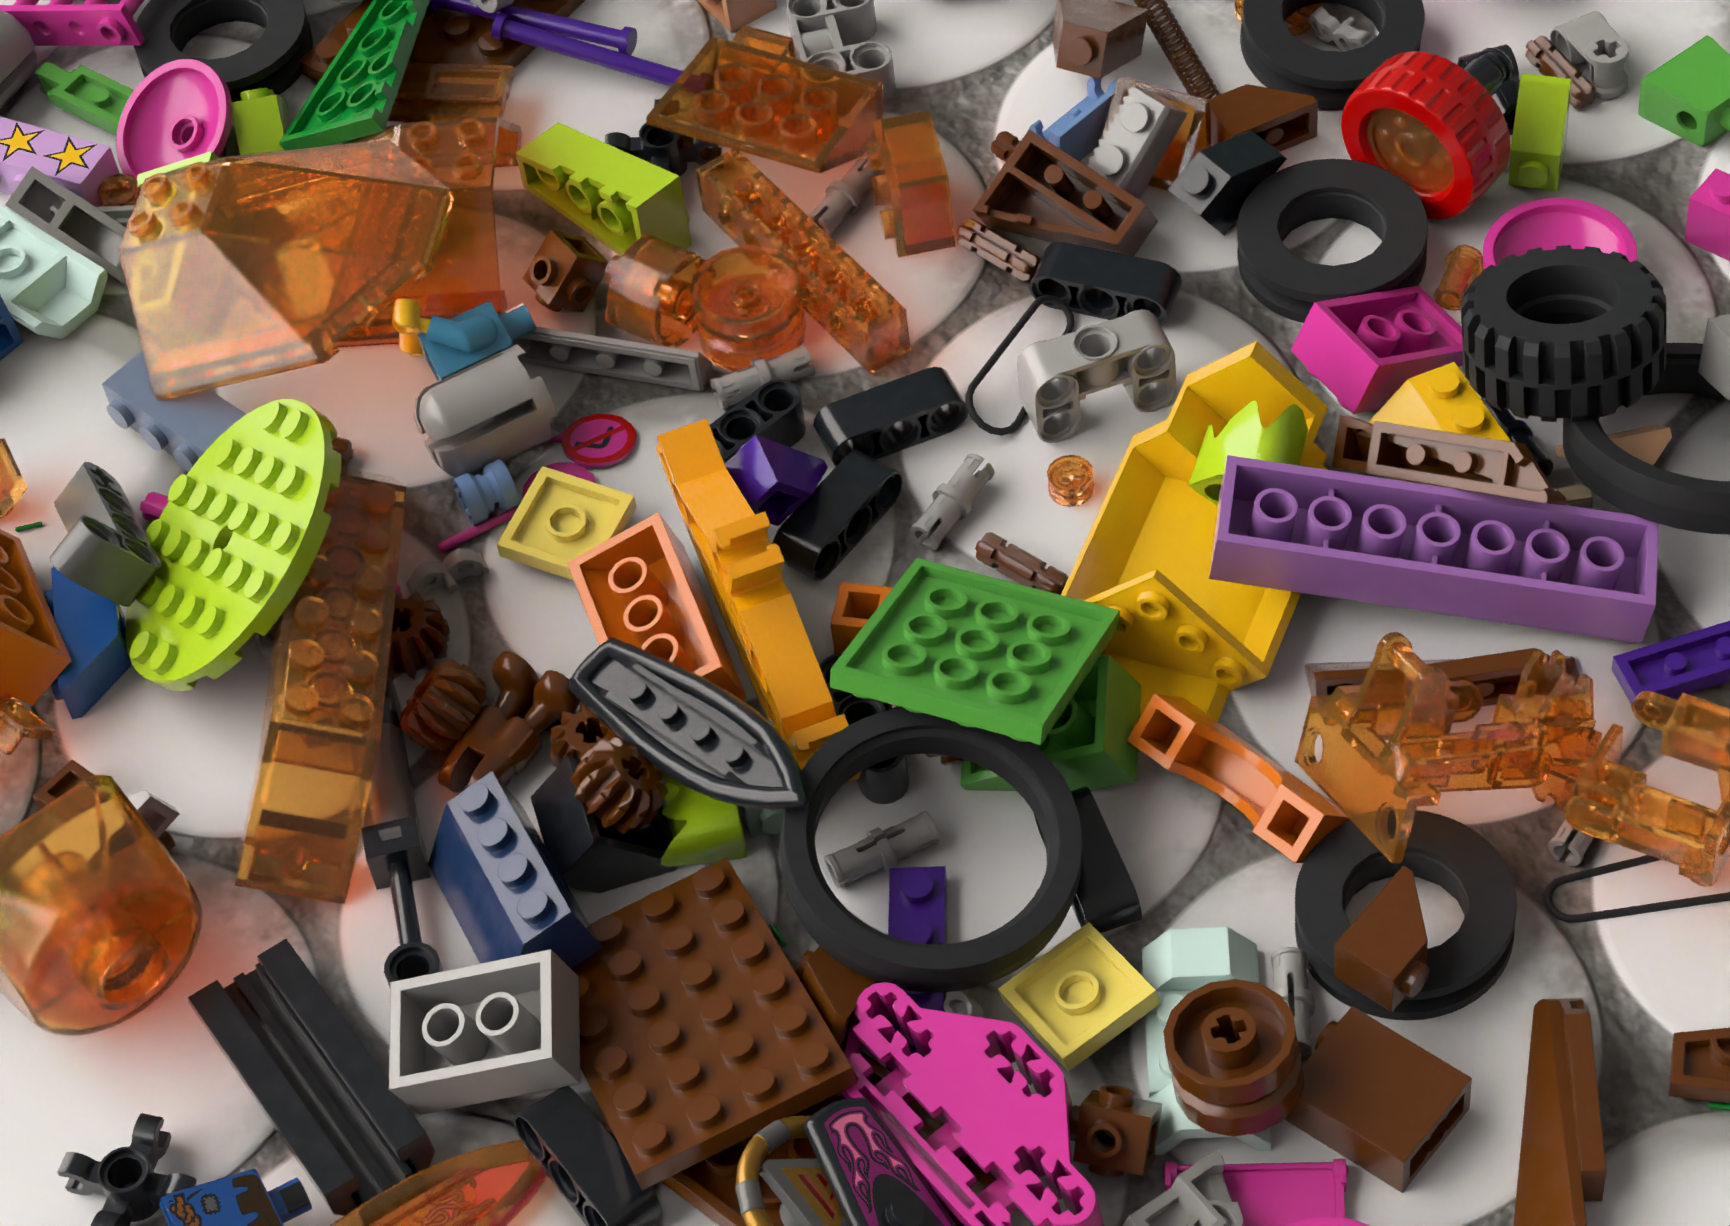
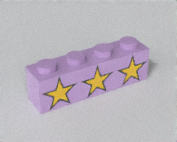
M0 116V192L12 195L32 166L94 207L102 206L122 179L110 146Z

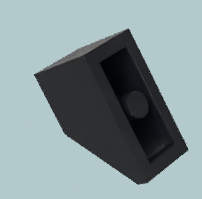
M1249 130L1198 151L1168 188V191L1225 236L1238 220L1239 212L1248 195L1263 180L1276 173L1287 158L1253 131Z

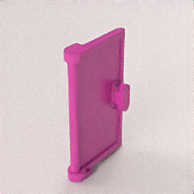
M1345 1158L1333 1159V1162L1225 1164L1222 1174L1231 1201H1238L1243 1217L1242 1226H1285L1299 1220L1314 1217L1345 1218L1344 1192H1347V1175L1349 1173ZM1177 1161L1165 1162V1168L1162 1171V1176L1165 1179V1191L1171 1188L1179 1174L1194 1164L1177 1165Z

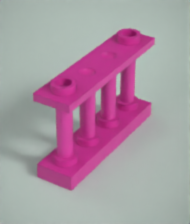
M16 0L13 5H0V10L13 15L29 31L35 46L142 45L145 41L142 32L133 19V15L144 0H121L119 4H107L109 0H86L83 5H71L74 0H51L48 5H37L40 0Z

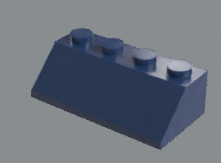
M493 771L446 803L428 866L480 964L551 949L570 969H573L603 948L523 806Z

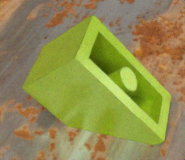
M1521 74L1510 150L1508 185L1558 190L1566 151L1571 91L1570 78Z

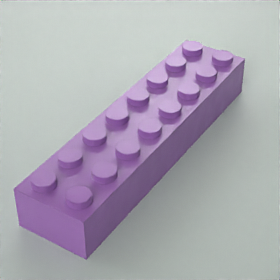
M1227 455L1219 494L1209 579L1642 644L1656 606L1659 524L1624 513L1569 505L1547 504L1468 490Z

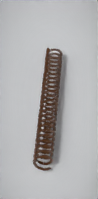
M1134 0L1137 7L1149 9L1148 14L1150 13V15L1147 16V25L1154 34L1161 49L1165 52L1168 61L1177 76H1179L1182 85L1186 88L1198 112L1204 114L1202 109L1204 105L1200 103L1211 99L1215 94L1218 96L1221 93L1217 90L1216 85L1213 84L1212 78L1206 72V68L1203 66L1202 61L1199 60V56L1196 54L1195 49L1192 48V44L1185 36L1174 14L1171 13L1167 2L1164 0H1154L1147 4L1149 0ZM1156 4H1159L1156 8L1150 10L1151 7H1153ZM1162 10L1159 14L1154 15L1157 11ZM1166 15L1164 19L1157 21L1160 17ZM1170 21L1167 25L1160 27L1165 22ZM1173 27L1170 31L1164 33L1168 28ZM1176 33L1175 36L1167 39L1170 35ZM1180 39L1177 43L1171 45L1172 42ZM1183 45L1180 49L1175 50L1178 46ZM1187 51L1185 54L1178 56L1182 52ZM1190 57L1187 61L1182 62L1185 58ZM1194 63V64L1191 65L1190 67L1185 68V67L1188 66L1189 64ZM1201 75V76L1198 77L1197 79L1192 80V79L1195 78L1196 76Z

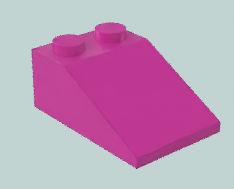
M1420 286L1314 302L1291 351L1306 366L1307 371L1312 376L1318 378L1337 397L1342 407L1353 414L1381 409L1409 378L1455 362L1458 367L1462 366V327Z

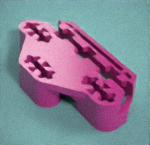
M882 982L873 984L860 994L856 1003L855 1015L850 1021L845 1056L853 1068L858 1083L840 1093L846 1099L863 1097L869 1100L937 1197L964 1226H1011V1213L1018 1209L1035 1226H1104L1094 1189L1072 1165L1069 1118L1073 1105L1064 1074L1059 1066L1019 1026L1007 1021L920 1008L903 989L892 983ZM899 1023L902 1034L898 1030L895 1033L894 1024ZM907 1041L911 1046L915 1044L916 1053L911 1054ZM864 1046L882 1064L885 1063L892 1070L890 1074L875 1086L866 1078L873 1073V1069L861 1056ZM1016 1061L1019 1071L1017 1070L1014 1073L1011 1063ZM1033 1083L1037 1093L1031 1095L1028 1084L1031 1085ZM914 1099L933 1118L937 1116L944 1123L942 1127L925 1140L917 1133L924 1127L922 1119L907 1105V1103ZM966 1153L986 1174L990 1172L997 1179L977 1196L969 1188L977 1182L975 1176L958 1159ZM1043 1176H1046L1049 1188L1046 1187L1045 1190L1042 1181L1039 1179ZM1062 1198L1065 1207L1068 1209L1063 1213L1061 1212L1060 1205L1058 1202V1199L1061 1200Z

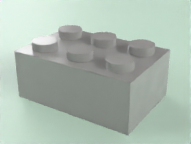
M551 949L390 982L389 1090L419 1115L580 1084L579 976Z

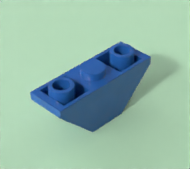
M52 567V589L45 590V599L72 661L51 684V688L56 701L64 699L72 719L83 717L131 667V660L126 646V620L119 604L71 581L55 567Z

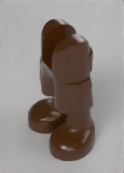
M510 651L501 652L494 660L491 671L493 679L500 689L499 697L494 706L484 705L481 707V711L474 717L472 725L457 740L455 747L439 772V784L457 793L463 790L467 784L469 787L493 771L501 782L507 786L512 776L519 774L526 768V765L542 748V741L539 736L553 723L561 721L563 711L574 713L580 705L581 701L568 688L569 679L553 670L545 671L539 679L531 665L522 657ZM530 708L529 712L523 719L519 718V716L525 710Z

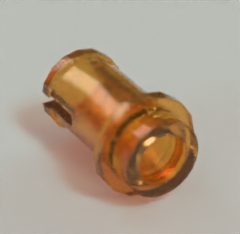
M1469 245L1457 246L1454 250L1449 251L1445 258L1447 268L1439 286L1434 292L1436 303L1445 309L1452 311L1460 310L1464 293L1473 280L1478 278L1484 270L1481 252Z

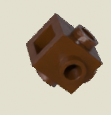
M550 230L522 279L537 293L535 298L544 307L555 312H560L562 308L584 312L611 263L584 237Z
M1105 1085L1100 1087V1091L1093 1089L1081 1103V1106H1073L1070 1114V1141L1075 1142L1073 1161L1089 1164L1088 1169L1091 1172L1102 1176L1119 1177L1124 1175V1172L1143 1176L1155 1158V1145L1163 1103L1135 1098V1091L1121 1086Z

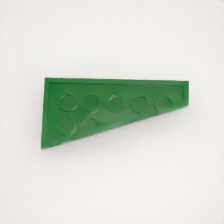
M373 0L279 141V144L289 156L309 151L316 153L327 146L338 143L349 144L357 138L385 130L430 0Z

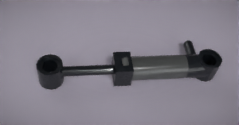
M363 661L349 667L344 671L339 680V690L346 714L305 723L303 729L306 741L309 744L349 735L364 826L361 828L365 857L376 889L387 887L391 889L400 946L388 955L384 964V974L390 988V982L443 972L444 970L436 950L430 945L422 943L412 885L413 881L430 878L426 848L419 827L404 733L401 729V705L388 668L378 662Z

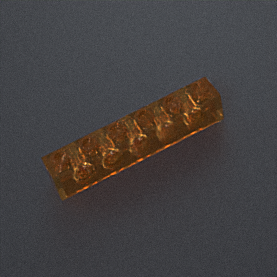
M736 147L696 169L703 211L870 374L911 350L906 309Z

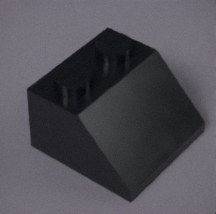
M566 757L530 797L544 845L567 886L603 893L675 871L679 867L661 865V858L673 840L667 817L662 814L663 805L658 809L659 813L648 825H643L638 831L631 829L625 834L618 832L613 825L604 828L599 818L595 815H587L588 808L584 803L575 799L574 795L577 789L570 780L576 766L581 761L579 759Z

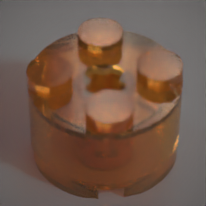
M649 234L642 235L622 256H613L607 264L604 278L609 283L605 321L609 325L660 346L670 348L681 346L695 333L700 322L693 320L699 305L706 308L709 305L713 290V270L710 263L702 259L695 252Z

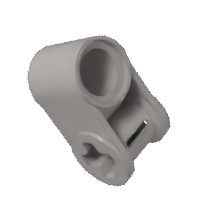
M1599 11L1588 13L1559 25L1550 31V41L1557 47L1556 49L1582 73L1581 76H1585L1596 87L1595 98L1613 99L1625 93L1628 88V76L1624 71V63L1629 56V45L1608 24L1605 17Z

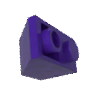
M755 435L743 444L738 452L725 463L726 469L754 514L765 511L770 524L777 527L813 494L828 469L823 459Z

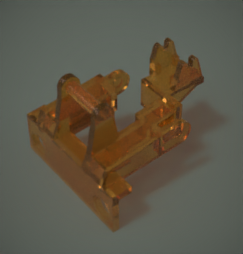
M1391 632L1383 636L1379 641L1375 656L1362 684L1337 686L1332 695L1311 696L1295 762L1391 863H1402L1417 806L1438 805L1441 797L1440 792L1531 788L1542 784L1549 777L1553 769L1552 757L1545 750V747L1580 730H1594L1596 720L1594 719L1593 680L1588 675L1582 674L1578 678L1577 685L1573 687L1575 680L1566 673L1565 656L1559 650H1555L1551 653L1550 660L1546 663L1547 655L1542 650L1537 649L1533 652L1522 670L1516 695H1499L1492 723L1478 724L1475 727V731L1450 733L1452 723L1466 722L1474 718L1480 711L1483 704L1481 691L1470 681H1450L1449 677L1441 669L1429 667L1412 651L1411 642L1402 633ZM1320 734L1323 750L1321 760L1318 763L1314 747L1317 736ZM1392 809L1396 814L1397 823L1393 839L1390 838L1387 828L1388 816Z
M1651 691L1640 692L1631 705L1633 714L1641 723L1663 731L1661 754L1717 772L1721 795V805L1717 811L1647 786V774L1618 764L1622 752V726L1612 724L1602 740L1603 733L1552 713L1522 758L1521 766L1525 768L1535 798L1539 802H1545L1548 796L1552 797L1555 801V808L1563 810L1567 822L1584 834L1679 865V875L1685 876L1704 887L1713 886L1730 857V709L1686 693H1682L1680 698L1675 700Z

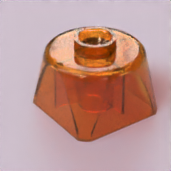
M90 776L0 836V992L32 1023L47 1032L62 1036H78L100 1032L121 1024L143 1011L157 1000L179 977L189 962L201 933L203 922L201 903L183 871L111 776Z

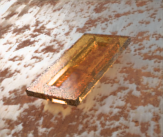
M408 62L388 121L500 125L515 75L514 66Z

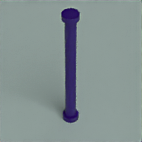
M430 0L427 7L428 10L438 11L440 8H445L495 20L497 14L502 12L509 14L512 21L563 36L618 48L619 52L627 55H632L637 44V30L632 27L625 26L622 30L514 5H509L492 13L483 11L469 0Z
M502 12L497 14L493 22L492 38L501 42L508 38L689 92V97L697 100L703 97L706 90L708 75L702 71L697 70L692 74L512 21L509 14Z

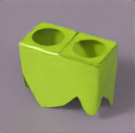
M1253 400L1230 419L1216 438L1214 437L1213 426L1210 424L1188 486L1218 506L1227 455L1299 466L1308 432L1303 410L1296 404H1293L1271 425L1264 428L1260 421L1258 403Z
M664 773L663 777L667 781L665 785L669 791L664 800L669 801V803L662 810V814L671 818L668 823L673 840L661 858V865L669 867L713 863L725 858L728 860L747 858L738 805L714 800L689 789Z

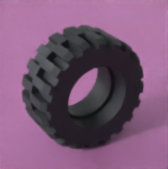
M1571 245L1556 246V249L1544 251L1542 247L1527 250L1525 255L1518 257L1513 254L1503 258L1498 266L1491 264L1484 269L1468 287L1461 302L1463 369L1465 377L1470 381V385L1482 399L1486 398L1493 407L1501 411L1506 408L1510 409L1514 416L1528 419L1529 416L1540 417L1541 421L1557 422V418H1571V421L1574 422L1587 420L1588 416L1599 414L1600 417L1611 415L1616 412L1618 407L1624 406L1628 408L1637 403L1643 394L1647 395L1658 383L1659 378L1665 371L1667 364L1666 295L1663 293L1662 285L1653 273H1650L1637 260L1630 262L1624 254L1612 251L1610 254L1603 253L1600 248L1585 246L1584 249H1571Z

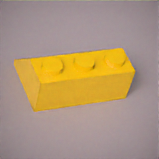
M1455 362L1407 379L1368 422L1374 424V421L1511 442ZM1387 477L1388 479H1393V480H1400V481H1407V482H1413V483L1427 484V483H1421V482H1415V481H1409V480H1403V479H1397V478Z

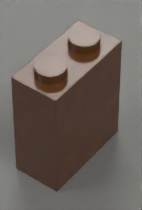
M1352 1006L1338 1023L1335 1021L1329 1022L1320 1033L1315 1045V1051L1304 1064L1302 1063L1305 1084L1299 1102L1284 1119L1403 1193L1470 1109L1472 1078Z

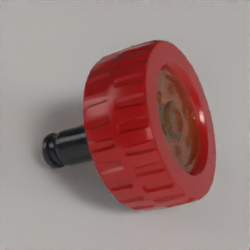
M1497 48L1482 50L1478 58L1472 60L1464 69L1446 58L1420 51L1404 52L1387 59L1359 85L1344 106L1341 128L1343 140L1351 160L1378 166L1406 182L1415 191L1424 205L1427 219L1442 220L1463 214L1490 189L1507 167L1511 150L1509 130L1504 116L1492 96L1500 89L1503 82L1508 81L1512 76L1513 65L1511 60L1503 51Z

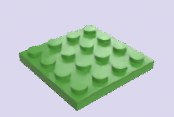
M916 558L830 670V688L852 693L859 698L874 699L900 706L910 712L925 713L955 721L965 727H977L1009 736L1016 741L1032 742L1041 745L1118 630L1120 610Z

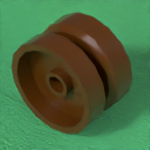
M1231 979L1210 982L1188 993L1171 1010L1163 1031L1166 1056L1172 1073L1176 1101L1190 1121L1208 1132L1232 1137L1260 1133L1282 1122L1296 1107L1305 1082L1293 1012L1281 995L1261 983Z

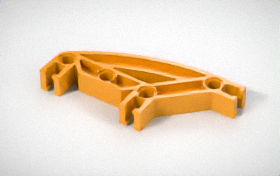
M707 419L658 435L657 441L659 445L656 448L657 454L724 623L767 719H772L774 727L791 748L802 771L807 761L824 743L849 725L845 714L836 715L832 697L795 602L782 579L785 561L779 546L771 544L769 540L768 528L771 525L765 511L754 514L725 467ZM861 772L852 777L846 783L859 779Z

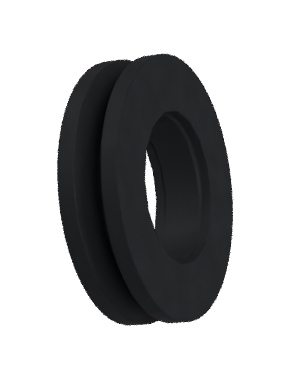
M151 0L142 10L136 22L145 41L142 45H134L144 78L155 69L171 61L180 59L197 60L210 66L222 76L228 86L232 102L241 101L240 92L268 88V90L273 89L274 95H280L291 87L302 75L299 60L313 48V37L302 0ZM241 21L255 23L265 28L262 36L249 48L229 57L208 60L190 57L182 53L187 42L199 32L220 23Z
M1244 0L1240 31L1241 51L1251 72L1267 88L1311 95L1318 101V109L1343 110L1351 94L1387 59L1404 52L1420 51L1425 22L1422 0ZM1319 3L1341 4L1364 14L1374 23L1379 34L1375 39L1360 48L1345 52L1323 51L1302 43L1289 32L1285 20L1303 7Z
M1319 159L1295 164L1263 180L1244 201L1237 222L1238 269L1245 286L1261 304L1285 318L1304 323L1314 302L1418 286L1424 275L1427 262V214L1420 198L1406 182L1378 166L1347 159ZM1327 218L1352 220L1371 229L1382 241L1372 254L1353 263L1335 266L1315 264L1297 257L1282 242L1292 230L1310 221Z
M1410 809L1384 810L1369 813L1347 821L1332 830L1315 845L1305 859L1295 888V935L1297 946L1307 953V969L1318 984L1330 995L1349 1007L1353 1006L1363 1013L1393 1020H1424L1453 1013L1476 1001L1496 983L1509 961L1514 942L1517 911L1515 885L1511 873L1498 851L1479 833L1454 819L1428 811ZM1402 866H1405L1413 871L1414 877L1440 885L1453 896L1464 913V920L1458 932L1441 945L1427 949L1426 965L1430 968V973L1426 983L1416 996L1411 998L1406 995L1394 1011L1391 1012L1334 977V944L1351 926L1345 910L1352 897L1369 883L1392 877Z

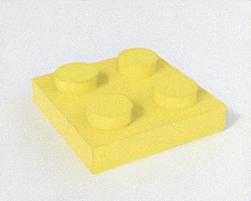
M542 466L496 544L499 556L574 581L567 562L623 532L637 508L634 495Z
M1089 922L998 988L1003 1002L1068 1072L1161 1004L1156 990Z

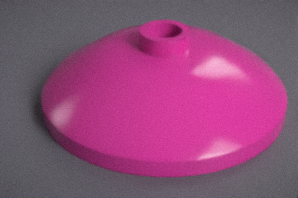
M193 59L171 61L151 72L133 91L119 120L116 134V152L122 172L136 187H138L137 179L140 173L210 151L218 158L220 157L230 133L232 100L225 80L216 70Z
M1545 198L1521 204L1509 210L1495 221L1484 240L1483 267L1486 269L1491 264L1498 266L1503 258L1513 254L1517 257L1522 256L1530 249L1542 247L1543 251L1556 249V246L1571 245V249H1584L1585 246L1597 247L1601 249V252L1608 254L1615 251L1626 255L1628 260L1633 262L1637 260V247L1628 227L1608 210L1577 199Z

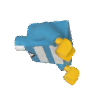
M401 298L397 299L393 306L392 325L399 332L400 349L411 356H424L437 381L514 346L512 341L537 329L524 303L498 315L489 301L449 320L436 315H432L431 319L420 318L421 302L417 300Z

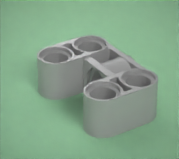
M788 0L786 2L795 64L799 77H802L808 102L812 110L825 115L879 105L887 102L894 96L896 85L892 51L881 42H863L869 40L877 31L874 0Z
M1149 310L1132 311L1122 317L1097 325L1086 326L1066 335L1050 340L1037 341L1026 347L1019 355L1017 361L1020 400L1039 438L1047 443L1061 442L1077 431L1081 422L1080 400L1086 399L1088 394L1123 384L1135 408L1140 412L1148 413L1165 407L1171 402L1176 393L1175 353L1155 315Z

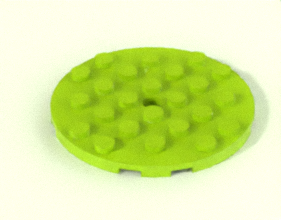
M281 399L262 405L229 427L203 453L187 475L182 474L173 482L168 493L169 502L160 518L154 520L145 531L161 561V567L131 606L127 607L125 635L128 655L136 671L144 678L171 691L195 689L197 680L205 675L215 680L243 659V651L240 648L255 632L265 636L287 608L312 566L328 529L332 516L323 511L328 491L336 490L339 488L341 454L333 450L332 441L338 434L332 422L324 414L306 403L295 399Z

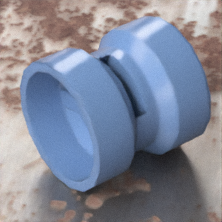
M501 459L484 465L481 476L480 474L471 475L465 473L452 479L458 501L472 525L487 520L490 512L495 511V506L507 511L520 505V498L514 481Z

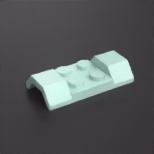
M0 205V295L14 320L38 335L64 339L98 311L108 278L106 269Z
M1228 926L1169 929L1142 949L1143 977L1156 990L1161 1004L1145 1015L1149 1101L1163 1103L1155 1145V1155H1164L1186 1139L1232 1137L1208 1132L1187 1118L1176 1101L1163 1033L1171 1010L1188 993L1210 982L1239 979L1259 983L1257 944ZM1270 1128L1256 1134L1234 1136L1259 1151L1271 1150Z

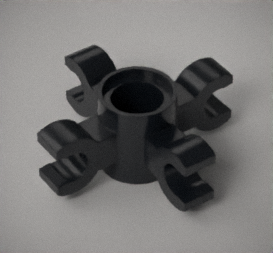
M674 98L655 99L654 119L646 122L641 127L639 137H630L620 132L605 135L606 144L680 177L687 170V162H696L705 167H716L721 165L722 147H718L719 129L703 128L695 134L682 135L678 118L674 116Z
M141 1113L134 1125L130 1147H120L111 1151L101 1162L95 1161L84 1154L66 1152L57 1171L59 1176L69 1178L65 1186L66 1190L78 1195L86 1196L95 1193L107 1197L103 1209L95 1215L91 1226H130L131 1222L143 1221L154 1215L160 1208L161 1197L195 1186L197 1181L192 1176L181 1173L164 1175L154 1172L158 1160L164 1156L171 1141L170 1132L160 1131L164 1123L163 1117ZM137 1181L134 1185L124 1188L127 1184Z

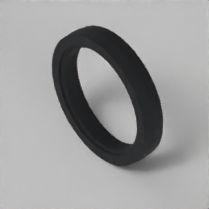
M1667 343L1665 371L1659 378L1658 383L1647 395L1686 393L1726 399L1698 373L1703 344ZM1599 414L1588 416L1587 420L1572 422L1571 418H1563V450L1568 464L1576 476L1598 496L1628 513L1661 525L1693 532L1730 535V481L1706 480L1673 473L1630 455L1609 439L1599 422Z
M897 708L874 714L847 726L832 736L807 761L801 772L807 789L809 805L805 809H785L780 832V859L785 887L797 917L817 944L836 961L867 978L875 980L877 983H892L907 991L924 993L962 991L989 984L1015 972L1042 951L1057 933L1071 907L1079 885L1083 857L1082 830L1078 809L1067 783L1052 761L1032 742L1016 741L1009 736L977 727H965L955 721L925 713L910 712L905 708ZM939 754L976 763L997 774L1015 788L1025 799L1038 820L1045 841L1047 858L1046 873L1041 885L1031 901L1016 917L991 933L972 940L950 944H923L897 939L868 926L847 910L836 898L821 872L815 848V833L824 809L836 792L847 781L864 769L899 756Z

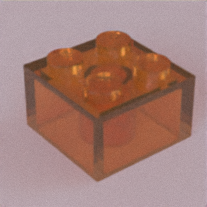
M930 110L872 121L874 141L867 142L866 148L871 171H878L879 176L871 177V187L875 205H885L886 210L879 211L884 239L893 238L898 257L954 247L955 237L949 179Z

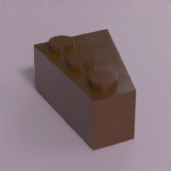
M1030 129L972 209L986 227L1051 243L1066 242L1130 256L1136 254L1158 223V220L1147 204Z

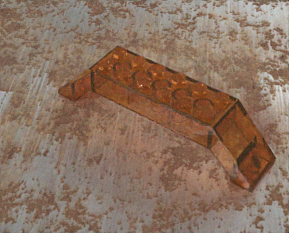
M341 467L339 488L334 491H328L323 510L332 516L323 542L304 581L275 623L259 755L244 830L240 841L235 886L345 904L381 739L407 486L391 476Z

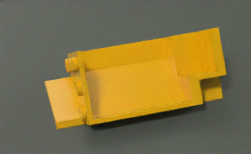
M1258 341L1187 374L1167 420L1133 435L1061 593L1063 596L1120 610L1118 630L1100 657L1110 655L1141 685L1140 716L1155 693L1185 698L1218 722L1230 691L1268 676L1301 595L1299 592L1209 579L1218 506L1188 486L1208 426L1212 424L1214 437L1216 438L1230 419L1253 400L1258 403L1260 421L1264 428L1271 425L1289 406L1296 404L1304 412L1308 432L1299 466L1328 470L1324 467L1328 455L1314 443L1328 406Z

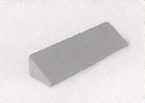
M537 326V329L513 341V345L520 346L526 352L517 357L522 363L696 391H704L713 370L712 361L700 352Z

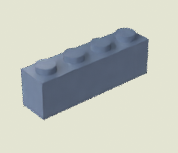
M146 348L102 383L109 402L107 411L114 422L123 429L130 427L141 434L146 443L154 450L161 451L163 449L174 456L180 466L187 472L190 471L197 460L221 434L246 415V413Z

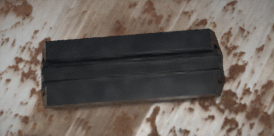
M284 939L257 956L259 963L255 965V970L246 975L244 973L237 975L233 978V983L225 988L216 980L190 995L188 1003L333 1214L370 1221L379 1214L421 1192L435 1150L427 1133L410 1109L389 1090V1080L287 939Z

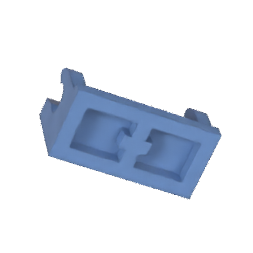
M1091 77L1087 81V97L1043 132L1041 120H1037L1029 129L1076 160L1081 161L1094 148L1099 146L1098 140L1104 139L1103 131L1109 130L1108 123L1114 121L1113 114L1119 113L1118 106L1124 104L1125 85L1117 80H1113L1108 84L1107 92L1104 93L1101 88L1102 80Z

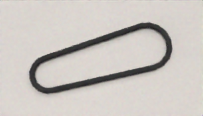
M1040 296L1030 305L969 384L965 394L966 408L971 419L984 431L1000 436L1013 433L1021 426L1027 415L1023 406L1010 426L1004 428L992 427L985 423L977 414L973 406V394L977 386L1037 308L1046 302L1059 306L1067 318V326L1062 335L1072 333L1075 325L1074 315L1070 307L1056 296Z
M1706 840L1561 876L1547 885L1543 894L1544 905L1548 912L1558 920L1568 923H1580L1730 901V892L1571 915L1561 912L1552 903L1554 890L1565 883L1708 848H1723L1730 851V842Z

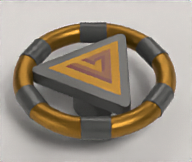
M791 1116L775 1120L753 1135L745 1147L737 1168L735 1189L741 1216L744 1218L747 1226H774L765 1213L758 1181L759 1174L782 1202L779 1211L784 1226H848L817 1158L770 1159L763 1163L768 1154L788 1140L808 1138L804 1130V1124L811 1116Z

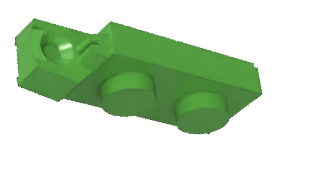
M46 61L35 71V75L38 77L41 85V92L49 97L48 100L56 107L114 135L117 134L121 114L134 91L133 89L83 65L69 72Z

